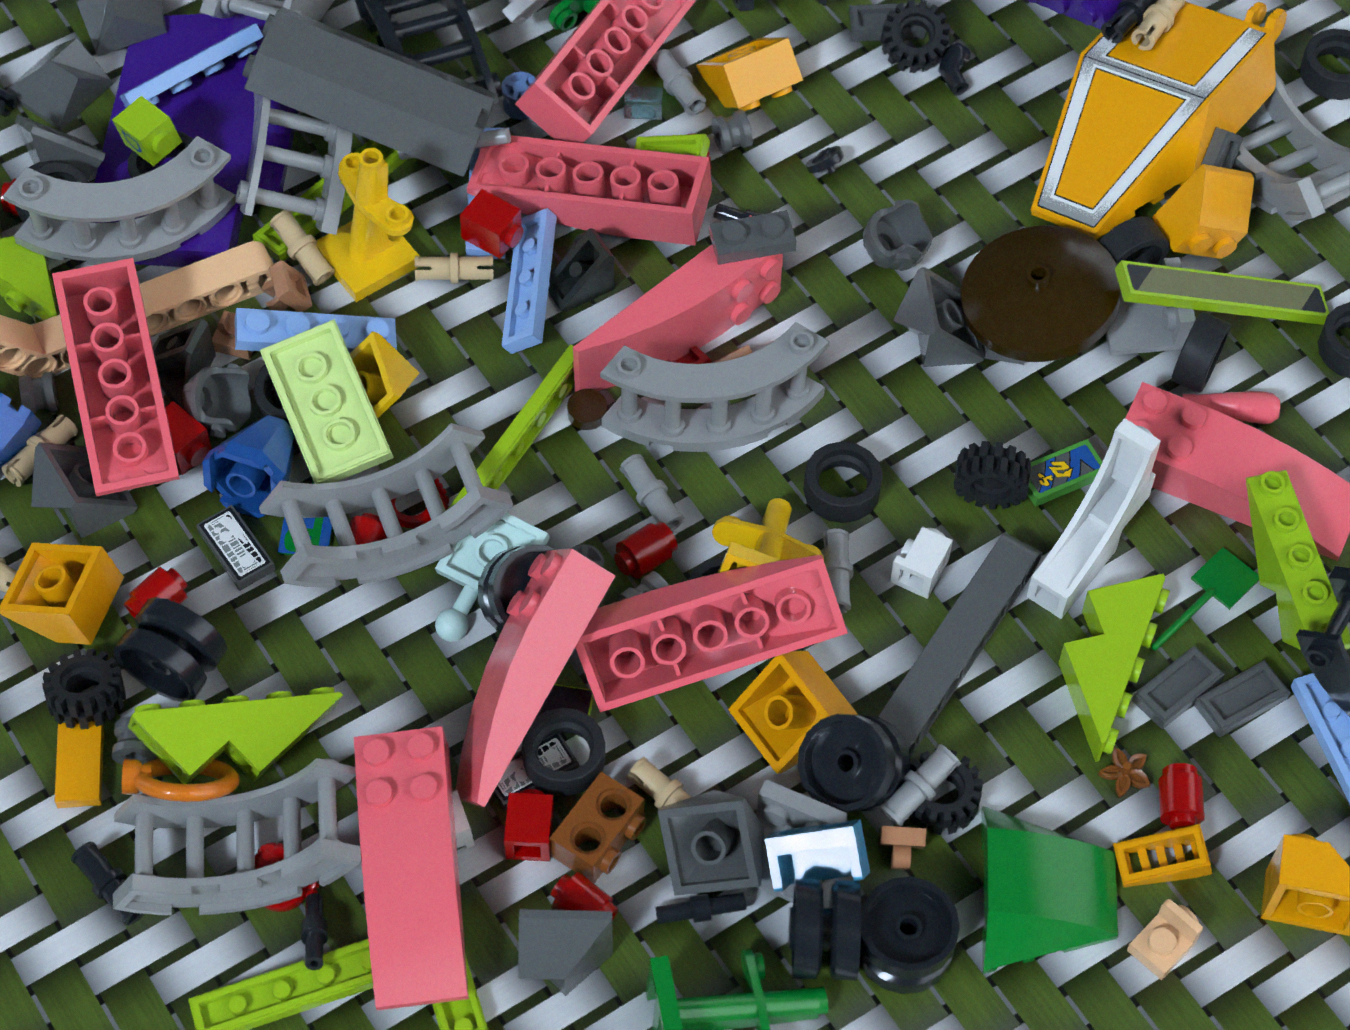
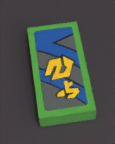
M1088 439L1031 462L1027 495L1034 506L1037 507L1093 483L1103 461Z

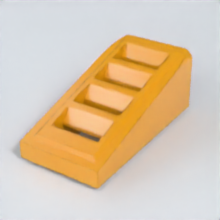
M1200 824L1113 844L1124 888L1192 879L1212 874ZM1191 845L1194 860L1186 861L1182 846ZM1164 849H1174L1176 864L1168 865ZM1156 850L1160 867L1151 869L1147 851ZM1138 852L1142 871L1133 873L1129 853Z

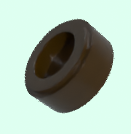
M582 389L572 394L567 403V415L571 424L582 430H593L602 425L601 418L607 412L605 397L593 389Z

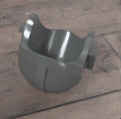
M907 199L895 201V206L876 211L868 219L867 226L863 231V245L874 263L884 269H899V271L908 270L920 263L930 248L933 239L918 204Z
M228 363L227 368L206 367L201 369L184 385L181 395L184 410L210 431V436L226 437L228 432L237 431L252 413L249 387L250 374L239 365Z

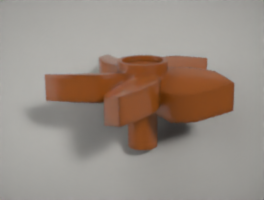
M1114 747L1112 753L1114 765L1106 766L1098 772V776L1104 779L1116 780L1115 791L1119 798L1128 792L1130 785L1139 789L1150 787L1149 779L1142 771L1146 761V754H1134L1128 760L1124 752Z

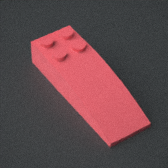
M599 0L529 85L515 105L554 140L584 143L595 132L696 0Z
M511 135V143L481 147L467 186V193L476 196L481 189H484L520 208L521 213L526 215L548 208L557 216V224L587 231L589 228H592L597 233L618 237L696 246L712 192L709 157Z
M710 245L573 346L575 392L582 389L602 391L616 386L600 378V372L624 345L647 356L673 362L690 353L689 348L693 346L701 348L725 333L735 324H743L755 309L763 303L768 304L778 296L781 290L783 254L718 265L713 245Z
M128 258L52 273L96 497L180 479L134 259Z
M1141 383L1125 419L1137 426L1145 427L1153 436L1161 440L1151 471L1156 474L1152 488L1252 527L1245 478L1261 475L1268 471L1286 470L1318 553L1333 560H1339L1350 533L1349 482L1298 450L1250 425L1150 384Z
M572 548L546 551L545 555L543 553L539 554L528 571V575L532 578L524 592L518 591L507 607V613L510 616L487 662L472 706L461 751L456 790L461 802L481 807L486 806L615 578L614 574Z
M822 555L765 563L699 577L599 607L575 648L601 713L848 634L823 557Z
M443 726L354 737L361 862L376 1010L469 999L450 753Z

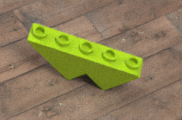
M0 225V295L4 297L6 303L13 310L19 313L23 310L33 318L35 323L59 315L47 256L35 253L16 244L14 236L3 238Z
M1268 471L1261 475L1245 478L1260 586L1276 592L1282 641L1301 650L1296 636L1299 629L1323 632L1338 602L1287 471ZM1346 626L1341 637L1345 649H1350V633Z
M1164 573L1088 590L1082 613L1092 637L1067 642L1063 645L1059 666L1095 762L1100 761L1103 752L1112 754L1120 731L1112 728L1116 716L1125 718L1133 695L1125 692L1128 681L1138 682L1145 659L1138 657L1141 646L1150 648L1158 626L1150 622L1153 612L1162 614L1170 590L1162 588L1165 581Z
M321 687L309 691V695L292 696V692L279 691L266 695V699L249 700V697L245 695L227 697L222 700L223 703L205 705V701L200 699L187 700L179 703L177 708L161 709L160 704H144L134 708L135 713L131 715L128 728L183 784H189L223 752L255 782L338 705L343 694L335 692L333 687Z

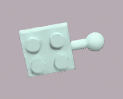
M506 513L477 538L470 534L453 544L454 552L440 559L435 570L438 574L464 586L453 607L442 611L438 615L435 629L439 637L448 642H455L461 640L467 634L469 628L467 615L478 597L479 579L484 567L496 554L516 546L546 545L550 538L549 534Z

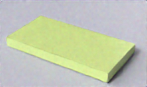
M335 319L260 350L315 484L338 482L394 458Z

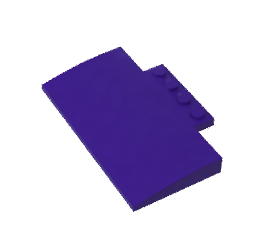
M206 14L164 16L167 33L128 46L102 150L106 155L98 167L94 183L115 182L131 178L127 169L128 158L132 149L125 145L112 121L113 118L126 108L120 95L252 24L257 23L260 31L263 32L266 21L243 14H235L233 17L221 19ZM264 37L255 41L258 48L239 59L233 53L222 59L225 66L216 72L205 76L203 71H200L189 77L193 84L181 91L172 94L169 88L157 95L160 102L155 104L158 109L171 118L177 131L184 132L192 137L193 140L198 136L231 154L230 161L213 177L215 184L235 195L240 180L246 181L254 124V93L244 89L248 79L242 75L250 54L256 56ZM271 100L270 108L295 114L299 113L298 110ZM268 123L265 144L291 150L295 129ZM174 157L158 162L150 171L164 165ZM263 160L258 188L283 193L288 165ZM236 203L219 222L204 234L200 235L197 233L195 236L180 243V248L155 258L134 263L182 268L237 247L243 213L240 211L241 204ZM111 221V222H90V223H114V222H119V221Z

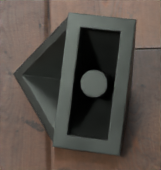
M589 228L587 232L577 235L562 261L550 274L548 292L561 311L567 312L614 290V256L595 229Z
M199 319L159 335L153 346L161 388L171 402L174 401L183 409V398L181 395L184 385L201 369L210 367L216 357L209 324L204 319Z

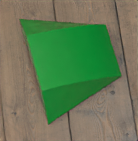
M982 806L981 831L982 850H984L983 974L996 971L997 967L1020 961L1023 964L1034 961L1035 957L1058 951L1066 953L1117 939L1118 917L1114 852Z

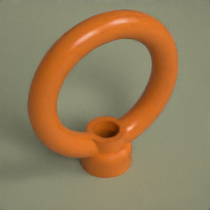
M124 759L122 794L132 795L142 792L150 797L168 801H208L232 793L240 782L236 769L219 760H214L199 773V775L210 776L219 780L198 784L170 783L154 779L155 777L173 774L159 759H154L144 764L138 759Z

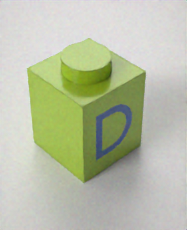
M143 96L137 98L112 119L125 145L152 166L156 165L182 143L171 118Z

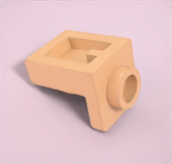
M1167 899L1162 904L1156 917L1129 944L1127 951L1160 980H1163L1194 947L1203 927L1189 908L1177 905L1171 899Z

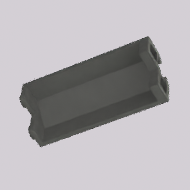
M282 7L275 15L269 14L262 35L265 37L256 56L250 54L244 67L242 76L248 78L244 89L464 177L498 94Z

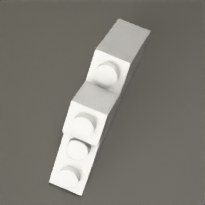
M1125 418L1118 425L1103 463L1082 503L1050 553L1031 577L1027 598L1060 619L1064 617L1116 552L1122 530L1150 496L1156 474L1151 471L1161 440L1153 436L1148 429L1137 426Z

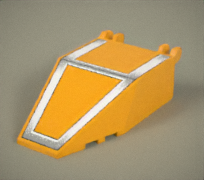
M1185 2L1184 6L1174 16V24L1170 30L1162 33L1153 48L1146 51L1138 48L1143 42L1144 37H1141L1136 45L1131 40L1132 33L1139 26H1134L1119 43H1112V39L1118 34L1117 32L1109 41L1101 32L1079 56L1033 200L1031 215L1061 227L1077 230L1096 240L1117 225L1135 217L1136 209L1148 202L1154 205L1164 199V192L1178 184L1182 186L1201 166L1216 127L1236 134L1274 92L1276 87L1274 42L1286 24V11L1276 8L1267 17L1265 26L1261 27L1259 24H1262L1267 13V5L1261 2H1256V4L1250 7L1244 21Z

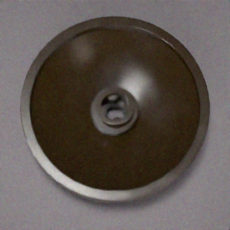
M1049 225L1014 230L986 245L969 264L961 286V301L966 323L974 336L983 345L1007 358L1026 362H1048L1075 355L1097 342L1109 330L1118 314L1121 303V290L1115 272L1117 265L1105 247L1092 237L1077 230Z

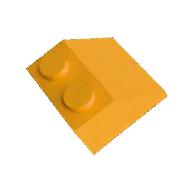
M758 38L696 65L699 73L724 107L738 108L743 111L758 107L760 105L759 99L770 94L772 98H776L793 91L791 85L803 80L789 38Z
M1202 164L1152 216L1156 225L1169 241L1173 252L1223 259L1234 252L1237 248V243L1248 233L1254 177L1250 172Z
M31 543L0 604V614L54 642L92 645L124 576L102 546Z
M791 651L774 657L728 709L776 774H782L798 764L799 748L806 733L819 720L835 714L858 715L809 651Z
M1303 833L1284 834L1266 869L1261 919L1350 936L1349 865L1328 842L1318 841L1315 837Z

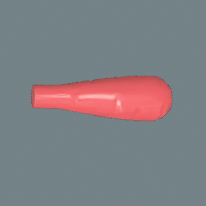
M1246 391L1200 395L1182 394L1183 398L1240 421L1271 424L1279 418L1280 399L1275 394L1269 392Z

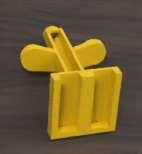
M376 148L364 149L360 154L349 153L339 163L338 177L354 203L353 219L339 227L336 235L327 234L316 240L317 249L335 270L333 275L355 302L364 299L418 268L415 267V256L420 257L403 236L413 226V213L405 205L399 204L388 197V163L383 159L382 152Z
M781 498L769 501L761 525L741 521L735 516L728 515L717 520L712 530L714 539L719 544L728 546L718 573L776 561L822 555V553L816 546L805 544L786 534L792 507L788 501Z

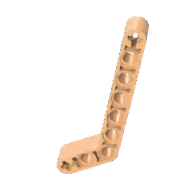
M259 241L248 242L140 283L150 336L264 293L262 290L263 285L272 280L269 267L274 265L264 244ZM60 314L33 325L0 315V371L16 376L29 375L32 378H38L44 372L52 371L56 374L71 368Z

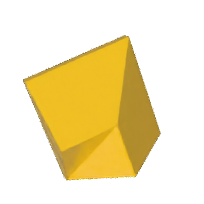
M374 331L350 353L377 419L402 396L420 373L384 337Z

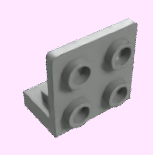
M1179 257L1164 258L1163 266L1182 268ZM1121 293L1118 314L1109 330L1105 333L1110 354L1115 356L1182 349L1196 320L1194 310L1125 302Z
M765 779L758 793L756 816L764 826L762 884L757 888L793 903L794 884L789 885L784 891H774L765 838L775 831L844 822L847 819V813Z

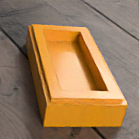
M92 721L88 722L89 729H81L79 723H76L74 729L67 728L66 723L61 725L58 723L55 804L57 808L102 805L104 725L96 727L95 722Z

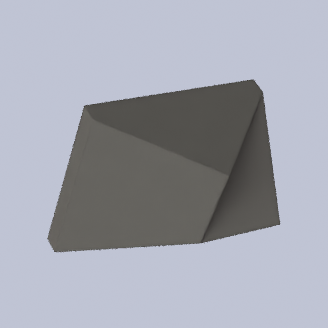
M161 0L76 1L98 56L167 33Z
M78 38L55 46L5 91L14 94L17 97V103L61 131L112 85V82Z
M17 114L15 123L34 164L52 160L74 165L89 180L103 162L106 153L91 143ZM50 175V177L66 180L64 177L58 175Z
M925 267L917 270L893 321L918 335L923 367L975 364L985 360L982 343L974 336L966 323L961 301V289Z
M41 442L35 447L31 507L63 509L81 539L133 514L137 510L138 506L128 490L96 497L86 447Z
M712 790L657 810L675 896L759 887L762 884L764 826L745 798Z
M519 910V979H549L567 996L613 955L612 912Z

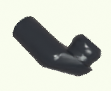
M961 43L951 44L946 48L938 67L940 75L955 96L963 94L969 87L960 68L967 64L965 59L970 60L971 52L967 46H963Z

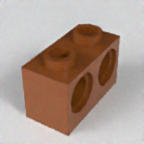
M600 772L549 838L551 857L574 872H580L595 884L603 872L608 875L615 868L621 857L620 849L628 839L634 841L642 832L647 818H645V799L608 775ZM609 809H619L624 814L618 818H610L604 815V812ZM584 842H593L599 846L591 852H585L578 848Z

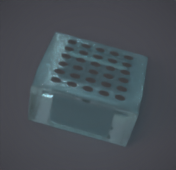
M629 86L624 97V118L661 120L663 87Z

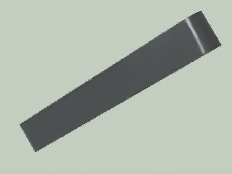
M1006 532L1002 534L878 716L893 724L904 737L910 757L1035 572L1041 560V551Z

